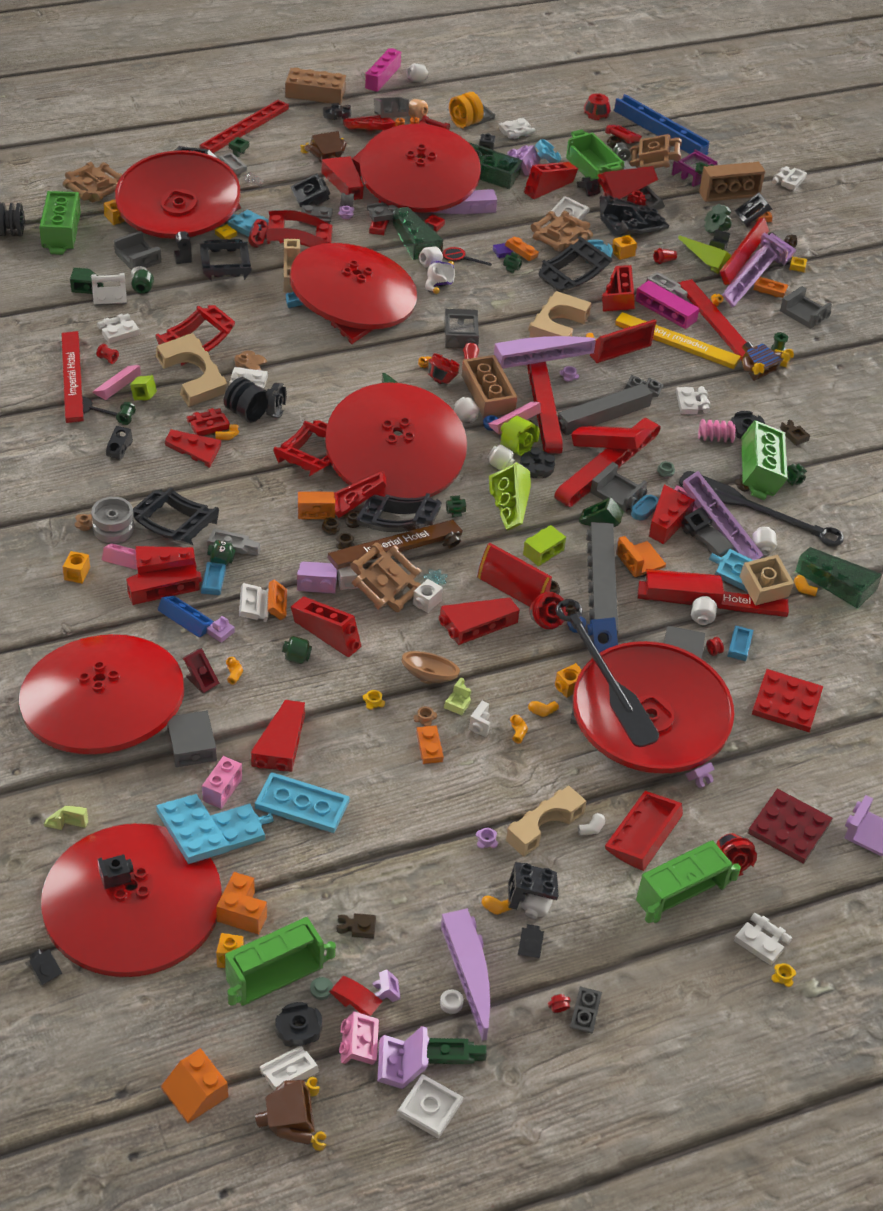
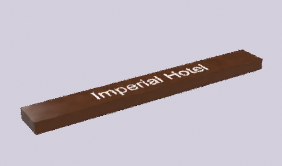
M452 519L330 552L327 558L338 570L349 567L354 560H358L367 553L374 543L381 544L385 552H388L394 545L399 548V552L443 541L445 540L444 537L450 532L455 534L459 531L461 533L459 536H461L463 530ZM375 555L369 561L378 559V557Z

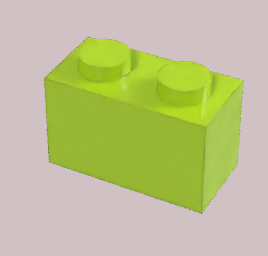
M550 525L525 540L523 555L539 567L564 551L566 536Z

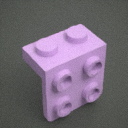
M525 145L517 150H509L499 166L503 168L519 163L525 176L530 174L532 165H538L540 157L534 145Z
M773 233L770 235L762 234L760 249L769 244L778 255L774 259L777 263L785 265L796 253L795 248Z
M301 562L297 572V591L335 593L336 568L332 563Z
M865 795L862 802L858 801L853 810L855 815H850L847 819L845 826L848 829L845 839L883 856V818L869 812L873 798Z
M421 1026L406 1041L386 1035L380 1038L378 1082L403 1089L426 1070L428 1066L427 1046L429 1043L426 1027Z

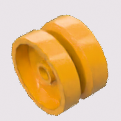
M469 91L451 98L449 113L452 121L459 128H465L482 121L484 115L483 104L476 93Z

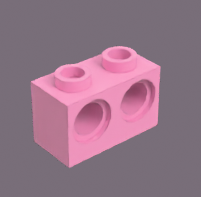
M223 756L202 785L203 801L222 809L242 780V763Z

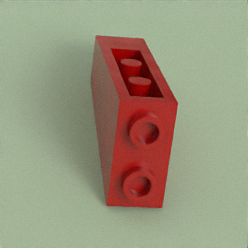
M351 156L322 159V174L341 193L346 195L354 194V200L363 199L364 186Z
M570 162L532 165L524 193L532 199H537L573 183L578 168Z
M653 166L597 174L599 184L604 191V196L610 195L618 199L658 180Z
M196 564L138 573L126 579L127 593L132 605L159 600L163 597L199 591V582H202L201 573L196 571Z
M304 596L291 606L295 623L346 657H350L362 647L354 615Z
M510 597L444 605L440 609L439 622L447 629L451 639H454L458 645L518 623L520 609Z
M285 700L251 751L252 767L293 771L305 718V702Z

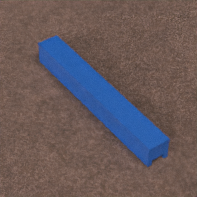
M626 94L623 95L622 99L616 98L614 108L616 113L657 136L668 134L671 136V139L680 138L682 140L680 149L688 154L697 150L704 155H708L710 141Z

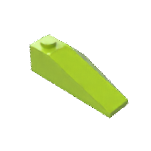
M680 235L678 237L716 274H719L720 270L732 256L725 250Z
M517 462L489 476L490 493L495 498V505L499 508L501 519L508 531L523 524L531 488L530 471Z

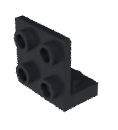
M515 862L508 880V908L517 910L519 903L524 901L526 893L557 900L559 897L557 872L549 868L535 867L529 863Z

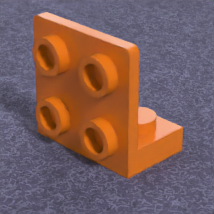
M298 492V519L335 518L334 492Z
M626 536L619 537L616 554L634 577L644 575L646 569L659 570L666 567L664 560L648 541L633 545Z

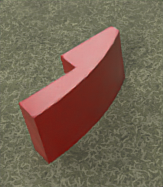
M344 975L329 991L344 1007L350 1004L359 1013L371 1016L383 1002L369 989Z

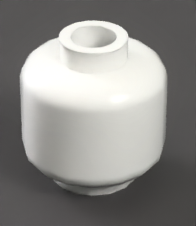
M414 63L408 67L407 77L411 82L423 83L428 77V70L423 64Z
M426 247L422 249L419 255L420 263L426 268L434 261L442 262L443 259L442 252L438 247Z
M462 397L456 401L454 412L463 423H472L478 418L479 407L471 398Z
M503 445L494 446L487 457L489 458V464L498 470L512 465L515 461L512 459L513 452Z
M760 527L753 533V542L763 555H768L776 549V533L771 528Z
M707 596L694 600L691 610L692 619L700 625L712 623L716 618L717 611L715 601Z
M526 893L521 906L528 917L537 919V917H545L548 914L553 900Z

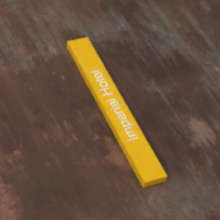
M622 312L615 320V325L625 329L647 321ZM658 325L655 327L653 340L734 369L740 361L741 356Z

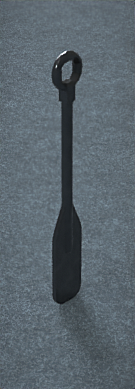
M684 472L679 480L680 486L683 487V481L695 472ZM703 476L724 504L746 506L811 532L812 535L819 537L821 542L827 546H839L844 541L843 533L836 528H822L817 525H810L750 501L735 488ZM826 533H831L838 536V539L832 541L824 536Z
M571 599L559 602L555 610L557 616L564 621L570 622L573 628L577 630L608 682L610 706L633 745L645 747L657 742L659 733L639 699L633 692L615 680L583 627L580 619L583 612L582 606L577 601ZM573 605L578 613L565 616L560 608Z

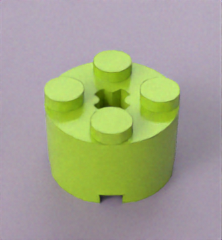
M515 416L508 423L505 422L502 425L500 445L522 456L533 448L534 442H538L540 430L534 423L520 416Z

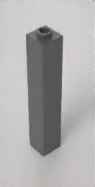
M640 384L558 412L560 430L567 436L581 426H595L644 409L651 405L653 393L644 384Z

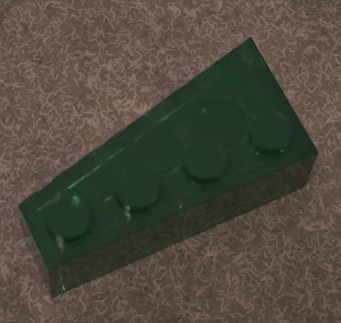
M409 207L394 209L393 226L413 260L419 259L422 249L426 247H438L443 254L444 240Z
M809 547L800 555L795 571L857 609L878 589L882 577L881 573Z

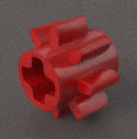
M633 191L627 197L628 202L645 206L646 199L642 192Z

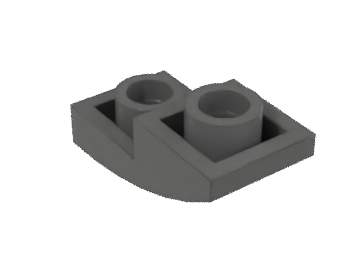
M631 375L624 389L644 384L653 393L652 397H658L664 385L651 378H648L646 382L639 377Z
M707 526L695 533L696 540L706 544L708 551L719 557L726 555L729 549H734L732 543L711 526Z
M579 987L570 1028L593 1034L602 995L601 991Z

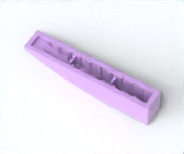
M494 189L475 190L462 203L446 210L431 213H496L497 197Z
M769 244L753 254L724 291L722 296L731 307L738 303L778 256Z
M575 336L525 338L495 343L494 355L502 369L592 354L594 353L596 340L595 338Z
M699 471L683 481V489L690 498L695 500L694 503L698 508L702 507L712 519L711 525L732 543L735 552L752 560H757L764 556Z
M467 908L442 914L441 929L481 1039L484 1041L487 1040L489 1028V978L482 949L484 946L483 939L480 934H477L475 918L470 916Z

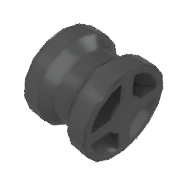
M618 143L613 148V152L623 161L630 157L631 153L626 144Z
M341 193L340 207H353L354 194L346 195Z

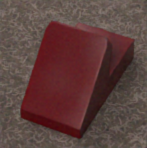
M202 648L183 657L190 674L186 675V678L199 691L205 693L220 684Z

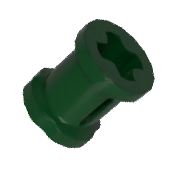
M782 332L775 333V341L771 349L774 351L775 349L780 351L786 350L785 343L788 341V335Z
M123 402L120 406L121 411L116 415V420L122 425H128L131 423V416L135 414L136 409L132 403Z

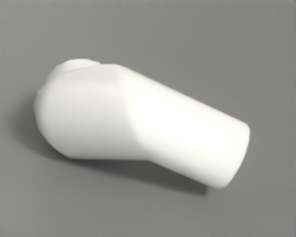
M596 813L592 816L589 824L578 825L579 836L598 834L605 825V817L602 814Z

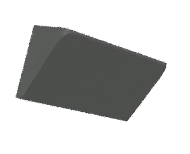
M648 186L639 190L645 195L646 207L655 209L665 207L663 201Z

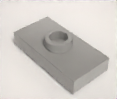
M232 152L219 156V159L226 163L236 175L247 171V166Z

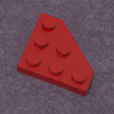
M380 115L343 119V125L348 129L387 130L396 127L395 121L390 118H381Z

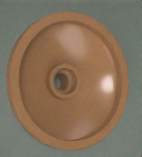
M409 651L402 655L401 661L404 667L423 683H443L454 680L459 676V667L444 657L421 651Z

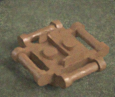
M668 134L640 139L639 145L632 146L630 149L631 160L629 165L631 167L636 166V168L638 166L668 168L670 167V160L679 161L681 159L680 146L682 145V140L680 138L671 139V136ZM670 146H674V152H670Z
M88 162L77 170L66 172L63 187L73 192H79L80 199L83 201L89 200L93 203L114 193L116 185L123 174L117 173L105 162L101 163L98 168L92 162ZM105 173H108L109 175H111L112 177H114V179H112L111 177H109V176L106 175Z
M549 211L544 218L530 226L534 232V240L553 247L557 252H563L571 244L574 245L578 241L579 236L585 240L593 237L592 231L588 230L590 223L587 221L583 222L569 215L567 211H563L559 217L553 211ZM549 221L551 222L550 224H548V225L545 226L544 228H541V227H542L543 225H545L547 222H549Z
M374 543L367 553L350 564L351 569L358 575L351 584L354 587H358L375 604L378 610L388 604L395 612H400L403 609V605L413 598L414 590L421 585L419 582H415L414 579L422 571L398 551L399 548L396 545L388 552H385L381 544ZM376 555L379 559L365 570L363 565ZM394 556L411 574L408 575L391 557ZM407 587L410 589L399 600L394 599Z

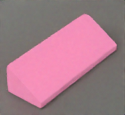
M127 366L96 388L93 394L107 400L132 382L137 376L141 375L140 366Z
M530 402L489 423V426L497 434L502 433L501 427L505 422L508 423L515 416H520L527 420L541 413V405L539 402Z
M113 543L103 548V561L137 570L136 549Z

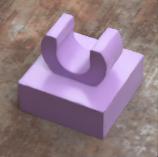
M223 616L207 628V634L220 643L235 633V627L229 624L228 619Z
M710 762L686 773L689 781L696 779V785L701 788L705 786L703 778L707 784L713 782V777L709 772L715 769Z
M388 970L379 972L380 980L373 982V986L377 989L381 988V990L374 994L381 1000L386 997L392 1002L401 999L398 979Z

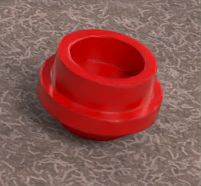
M558 994L551 997L548 1006L552 1009L553 1013L564 1012L570 1009L569 1003L571 1000L570 997H565L564 994Z

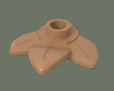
M249 350L243 351L234 358L235 365L238 368L261 370L259 365L267 363L266 358L258 354L255 355V352Z

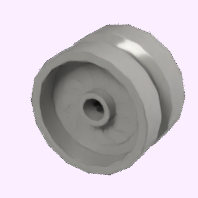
M106 497L93 505L91 516L93 532L97 539L105 543L116 544L126 541L133 535L135 527L133 508L130 502L120 497Z

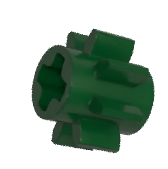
M511 252V256L506 255L503 266L506 267L508 272L514 273L515 270H520L522 259H519V254Z
M799 463L797 465H789L787 467V482L792 486L794 484H802L806 479L805 473L807 471Z
M460 495L450 496V500H446L447 514H452V517H462V513L466 512L465 499H460Z

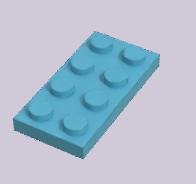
M271 772L255 802V809L335 833L349 804L350 796Z
M197 794L156 805L159 817L188 864L229 852L228 842Z

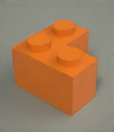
M233 872L216 906L217 922L259 935L267 919V902L253 898L255 894L253 877Z

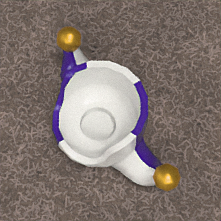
M434 261L431 263L427 271L428 279L425 289L438 294L440 290L435 286L451 285L455 278L454 262Z

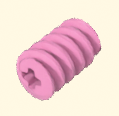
M701 419L698 439L703 436V440L706 441L709 436L711 442L714 437L717 438V442H720L721 437H723L724 443L727 442L728 438L733 443L736 431L735 424L733 425L732 421H729L728 424H726V421L719 423L718 420H715L714 423L712 420H708L706 423L705 419Z

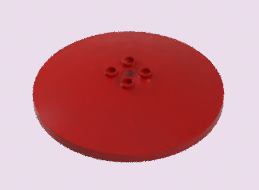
M406 124L387 129L369 141L360 159V173L367 189L380 201L410 212L427 213L452 208L465 201L475 191L480 179V160L474 148L458 134L434 125Z
M186 150L157 153L136 162L124 172L115 189L116 206L126 223L145 234L176 239V234L181 231H185L189 234V237H193L221 226L236 211L241 196L239 180L226 163L205 153Z
M345 243L319 244L307 248L298 254L291 266L290 284L299 300L319 316L343 326L357 329L389 328L405 321L412 314L416 305L417 290L409 274L395 261L385 255L362 246Z
M379 383L354 391L336 406L328 420L325 446L333 469L349 486L383 471L386 476L387 486L375 495L385 497L387 494L401 498L424 497L427 493L430 494V497H433L453 483L464 465L467 452V438L462 422L457 414L445 401L435 394L409 384ZM399 431L402 435L397 436L393 432Z
M118 634L82 638L50 652L30 670L20 689V711L28 730L48 746L76 754L116 752L148 740L168 725V722L176 715L184 697L183 674L175 658L163 647L152 641Z
M637 641L619 644L600 652L615 680L637 696L647 714H654L656 716L650 719L659 733V739L654 744L645 747L633 745L610 706L609 684L594 659L592 658L581 670L573 693V711L577 724L586 739L599 752L623 766L638 771L660 774L687 771L701 766L716 756L730 736L734 723V704L727 685L708 663L684 649L659 642Z
M137 823L112 826L82 838L68 848L55 862L46 877L42 890L41 910L46 932L55 947L71 962L86 970L113 977L150 975L164 971L184 961L195 953L208 939L217 923L216 906L222 896L221 881L211 857L188 864L166 827ZM122 854L125 855L126 860L131 859L134 872L130 873L131 882L104 889L97 859L102 858L104 860ZM128 885L137 886V888L132 891L125 889Z

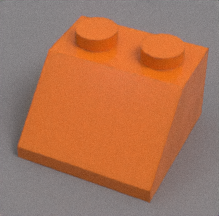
M201 1048L182 1059L161 1085L163 1092L187 1123H190L228 1098V1082Z

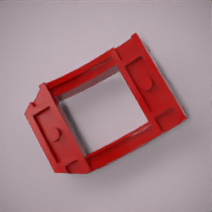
M269 211L268 229H266L267 244H270L271 241L284 243V239H300V245L307 247L332 243L333 227L331 224L300 211ZM285 221H300L317 227L316 236L302 230L285 228Z
M208 305V308L197 306L196 310L187 319L167 329V333L162 335L156 334V339L160 345L189 335L207 320L220 331L213 339L202 346L205 351L209 352L230 333L235 325V321L215 305ZM188 362L181 363V366L187 364Z
M313 420V424L304 421L302 427L290 439L282 443L281 447L273 448L278 464L286 460L288 463L299 465L304 470H310L309 477L330 465L328 455L318 459L299 450L313 433L318 437L324 438L327 423L320 420Z

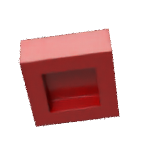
M433 214L424 221V227L436 232L445 225V219Z

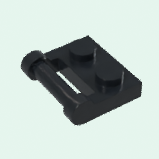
M759 192L734 211L748 228L753 221L767 211L770 212L772 208Z

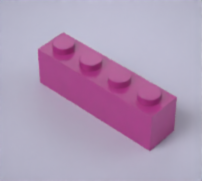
M394 48L387 49L365 73V89L378 92L401 67V51H397Z
M649 280L637 288L635 301L684 329L697 322L700 308Z

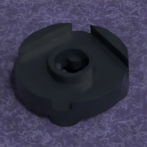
M332 103L330 107H323L325 119L337 120V117L346 119L352 115L351 105L341 106L339 103Z
M276 382L272 385L271 389H267V416L280 418L284 412L281 408L282 405H286L287 390L286 387H283V383Z
M751 411L735 413L731 421L733 425L735 424L736 437L741 439L754 420L765 424L764 419L760 415L758 417L753 415Z
M534 447L521 456L520 465L530 471L531 478H537L538 476L546 478L554 472L555 457Z
M295 1002L288 1004L282 1008V1012L275 1019L276 1033L287 1047L303 1046L319 1040L322 1031V1015L317 1008L308 1007V1003ZM297 1021H300L301 1024H304L300 1027L295 1026Z

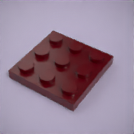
M777 788L749 827L747 834L804 864L830 826L833 818Z

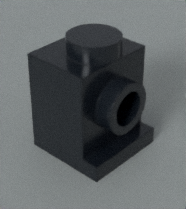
M490 133L481 134L478 153L493 155L495 136ZM483 146L491 147V149L483 148Z
M700 507L684 517L682 529L686 534L690 533L693 537L696 532L710 526L712 519Z
M124 854L104 860L102 858L97 859L104 889L131 882L130 873L134 872L131 859L126 860Z

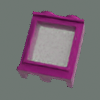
M694 150L693 153L677 162L673 161L671 175L674 176L681 172V179L685 180L691 174L693 175L692 187H695L701 183L702 174L695 172L696 163L702 162L707 165L713 164L716 166L718 162Z

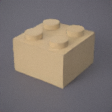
M778 554L745 562L739 576L755 605L789 597L794 585Z

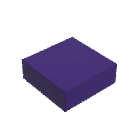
M506 243L493 245V251L498 258H504L506 255L511 256L513 251L505 246Z

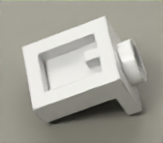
M481 701L470 716L469 729L476 734L487 737L490 722L488 721L490 713H488L489 704Z

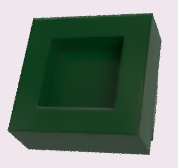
M236 137L229 143V149H232L236 157H240V153L244 154L245 150L250 147L249 141Z

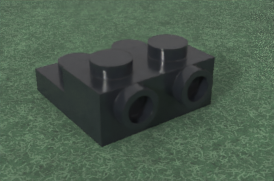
M318 173L290 186L300 208L302 205H308L313 201L318 205L330 199L328 195L331 193L324 179H320Z

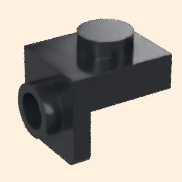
M586 176L582 177L581 181H577V188H585L587 196L600 194L598 178Z
M716 230L709 245L724 250L727 248L731 234Z
M527 924V928L522 927L518 955L540 958L544 931L540 930V926Z
M41 949L29 955L31 960L25 963L27 967L30 966L40 986L62 974L50 949L45 952Z

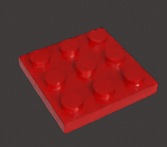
M766 669L751 715L810 733L824 686Z

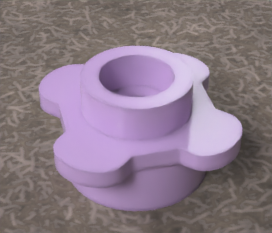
M339 207L340 212H338V215L342 219L352 218L353 207Z
M566 366L560 371V375L564 377L565 381L579 378V375L576 374L577 370L573 366Z
M483 828L477 831V846L481 849L484 847L496 848L498 846L496 841L497 832L491 828Z

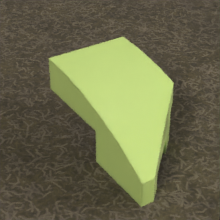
M460 678L457 681L452 694L444 704L445 709L463 715L471 701V690L466 688L464 678Z
M64 806L47 818L44 826L62 830L64 824L86 828L88 823L87 808Z

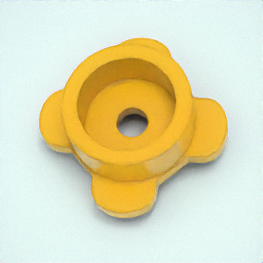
M370 690L367 694L363 695L367 709L372 710L373 708L385 706V701L382 700V693L380 691Z
M776 964L774 967L775 974L771 977L772 981L784 984L786 987L793 986L792 979L796 976L795 969L789 964Z

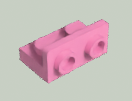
M353 1012L347 1019L343 1020L340 1028L342 1042L339 1048L341 1063L346 1064L351 1059L373 1065L377 1061L379 1019Z

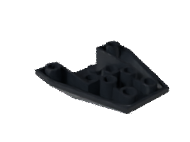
M610 195L600 196L599 198L600 220L614 236H636L668 229L670 226L655 208L628 202Z

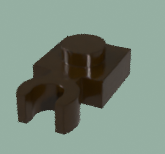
M790 419L787 425L783 422L781 423L780 429L786 432L785 436L794 445L797 446L809 441L810 434L800 425L795 427L794 422Z
M354 913L353 919L347 915H338V923H344L345 925H337V933L345 934L348 931H352V937L374 939L376 915Z

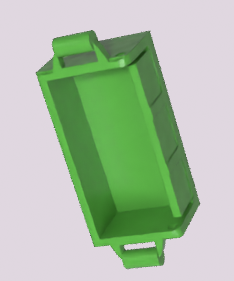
M583 129L571 132L572 138L568 140L566 158L585 177L598 178L597 174L624 169V161L593 132L587 133Z
M47 191L39 229L41 246L48 248L50 254L63 255L67 249H74L81 214L79 192Z
M754 420L741 437L743 485L749 487L752 496L765 500L767 495L774 496L788 479L785 432Z
M712 840L643 873L636 900L646 912L645 921L647 923L659 922L662 912L715 885L721 890L725 889L726 885L738 879L741 867L739 864L732 865L731 861Z
M304 917L226 953V981L231 987L227 991L228 1004L234 1006L236 1003H240L241 1006H244L322 969L326 961L335 958L336 944L333 941L324 944L309 918Z

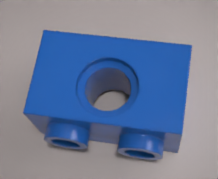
M615 617L590 620V624H587V632L592 637V642L599 653L618 645ZM600 633L607 635V642L605 644H601L598 641Z

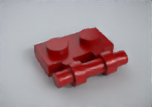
M211 408L202 413L195 412L193 415L186 417L187 422L191 423L194 433L200 436L227 430L230 426L228 419L220 408Z

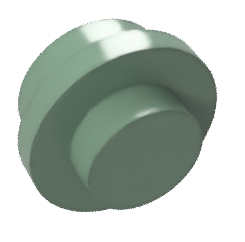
M664 461L658 466L657 472L663 477H671L675 473V468L671 462Z
M316 978L311 982L310 992L316 999L325 1000L331 995L329 991L333 988V984L328 978Z

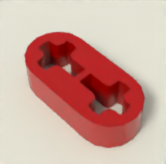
M257 219L250 230L248 242L254 248L259 247L264 242L268 225L263 219Z

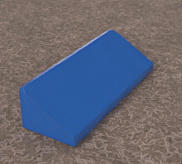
M174 595L161 598L158 606L159 612L197 637L205 635L207 628L214 622Z

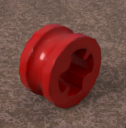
M719 637L707 640L706 647L710 655L716 656L724 652V645Z

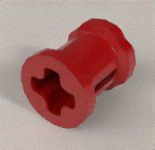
M103 343L98 347L96 356L108 360L110 364H114L119 358V351L116 349L112 350Z

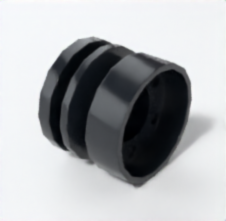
M0 202V236H6L7 229H10L11 236H15L16 229L18 236H23L25 213L22 203L16 204V210L14 203H10L9 210H7L5 203Z
M239 377L228 386L223 398L224 406L247 422H256L266 412L268 406V399H266L267 391L255 385L249 379Z

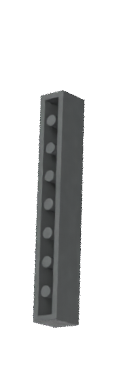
M591 522L590 530L587 529L586 540L589 541L587 542V553H590L587 557V566L590 567L588 568L587 579L591 580L588 583V593H591L588 599V607H592V609H589V620L615 617L618 635L613 524ZM605 633L598 635L599 643L607 642V635Z

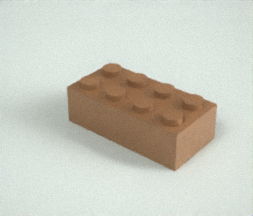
M290 68L285 82L286 98L341 104L346 91V75L341 73Z
M759 161L706 166L703 168L699 193L705 202L753 197L759 192L761 194L765 170Z
M495 355L463 360L461 376L476 405L479 407L483 418L489 415H506L516 410L517 395Z

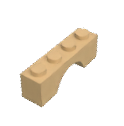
M284 239V293L294 292L290 284V270L294 259L300 254V239Z
M570 786L563 790H558L549 800L542 801L536 809L528 811L522 819L512 822L507 828L506 841L525 857L539 846L541 837L539 827L549 821L572 823L584 814L586 800Z

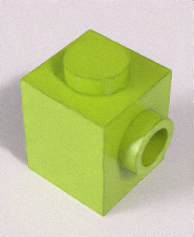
M153 375L137 376L130 384L134 401L150 400L157 392Z

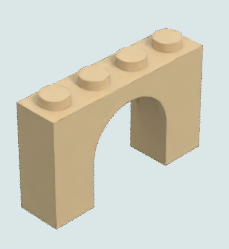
M556 291L553 296L549 297L547 304L543 305L540 314L537 313L534 322L530 323L528 328L530 332L529 338L572 336L573 328L555 323L552 319L566 318L584 324L590 316L591 302Z
M194 333L157 346L156 358L163 369L188 362L197 365L203 371V375L200 378L184 383L181 386L180 395L188 407L225 394L227 386L225 377L221 376L217 365L213 364L209 353L204 350L200 339H197Z

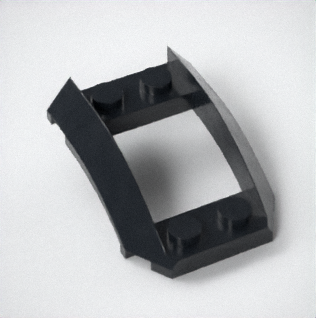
M579 236L578 241L574 245L571 244L562 253L548 261L543 260L538 275L554 289L562 292L591 280L607 267L613 259ZM580 256L593 266L586 274L572 280L559 271Z
M216 239L200 243L203 273L211 282V276L213 275L220 278L224 277V275L238 277L240 274H243L245 280L252 271L248 242H243L241 239ZM227 249V251L232 252L240 249L241 264L210 265L208 250L220 252Z
M171 487L166 492H162V489L154 490L133 508V517L145 528L172 541L193 545L191 539L196 537L209 523L217 524L219 515L218 507L210 509L207 505L193 502L175 492ZM164 503L190 517L177 530L165 528L148 519Z
M429 493L419 498H401L387 494L383 497L374 494L367 499L357 517V524L383 532L416 530L433 525L441 509L442 502L438 499L433 500ZM383 511L393 514H415L414 518L410 520L395 521L380 518Z

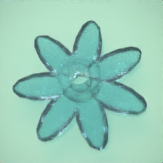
M429 569V574H424L423 577L439 585V583H447L444 579L448 575L441 574V569L435 571Z

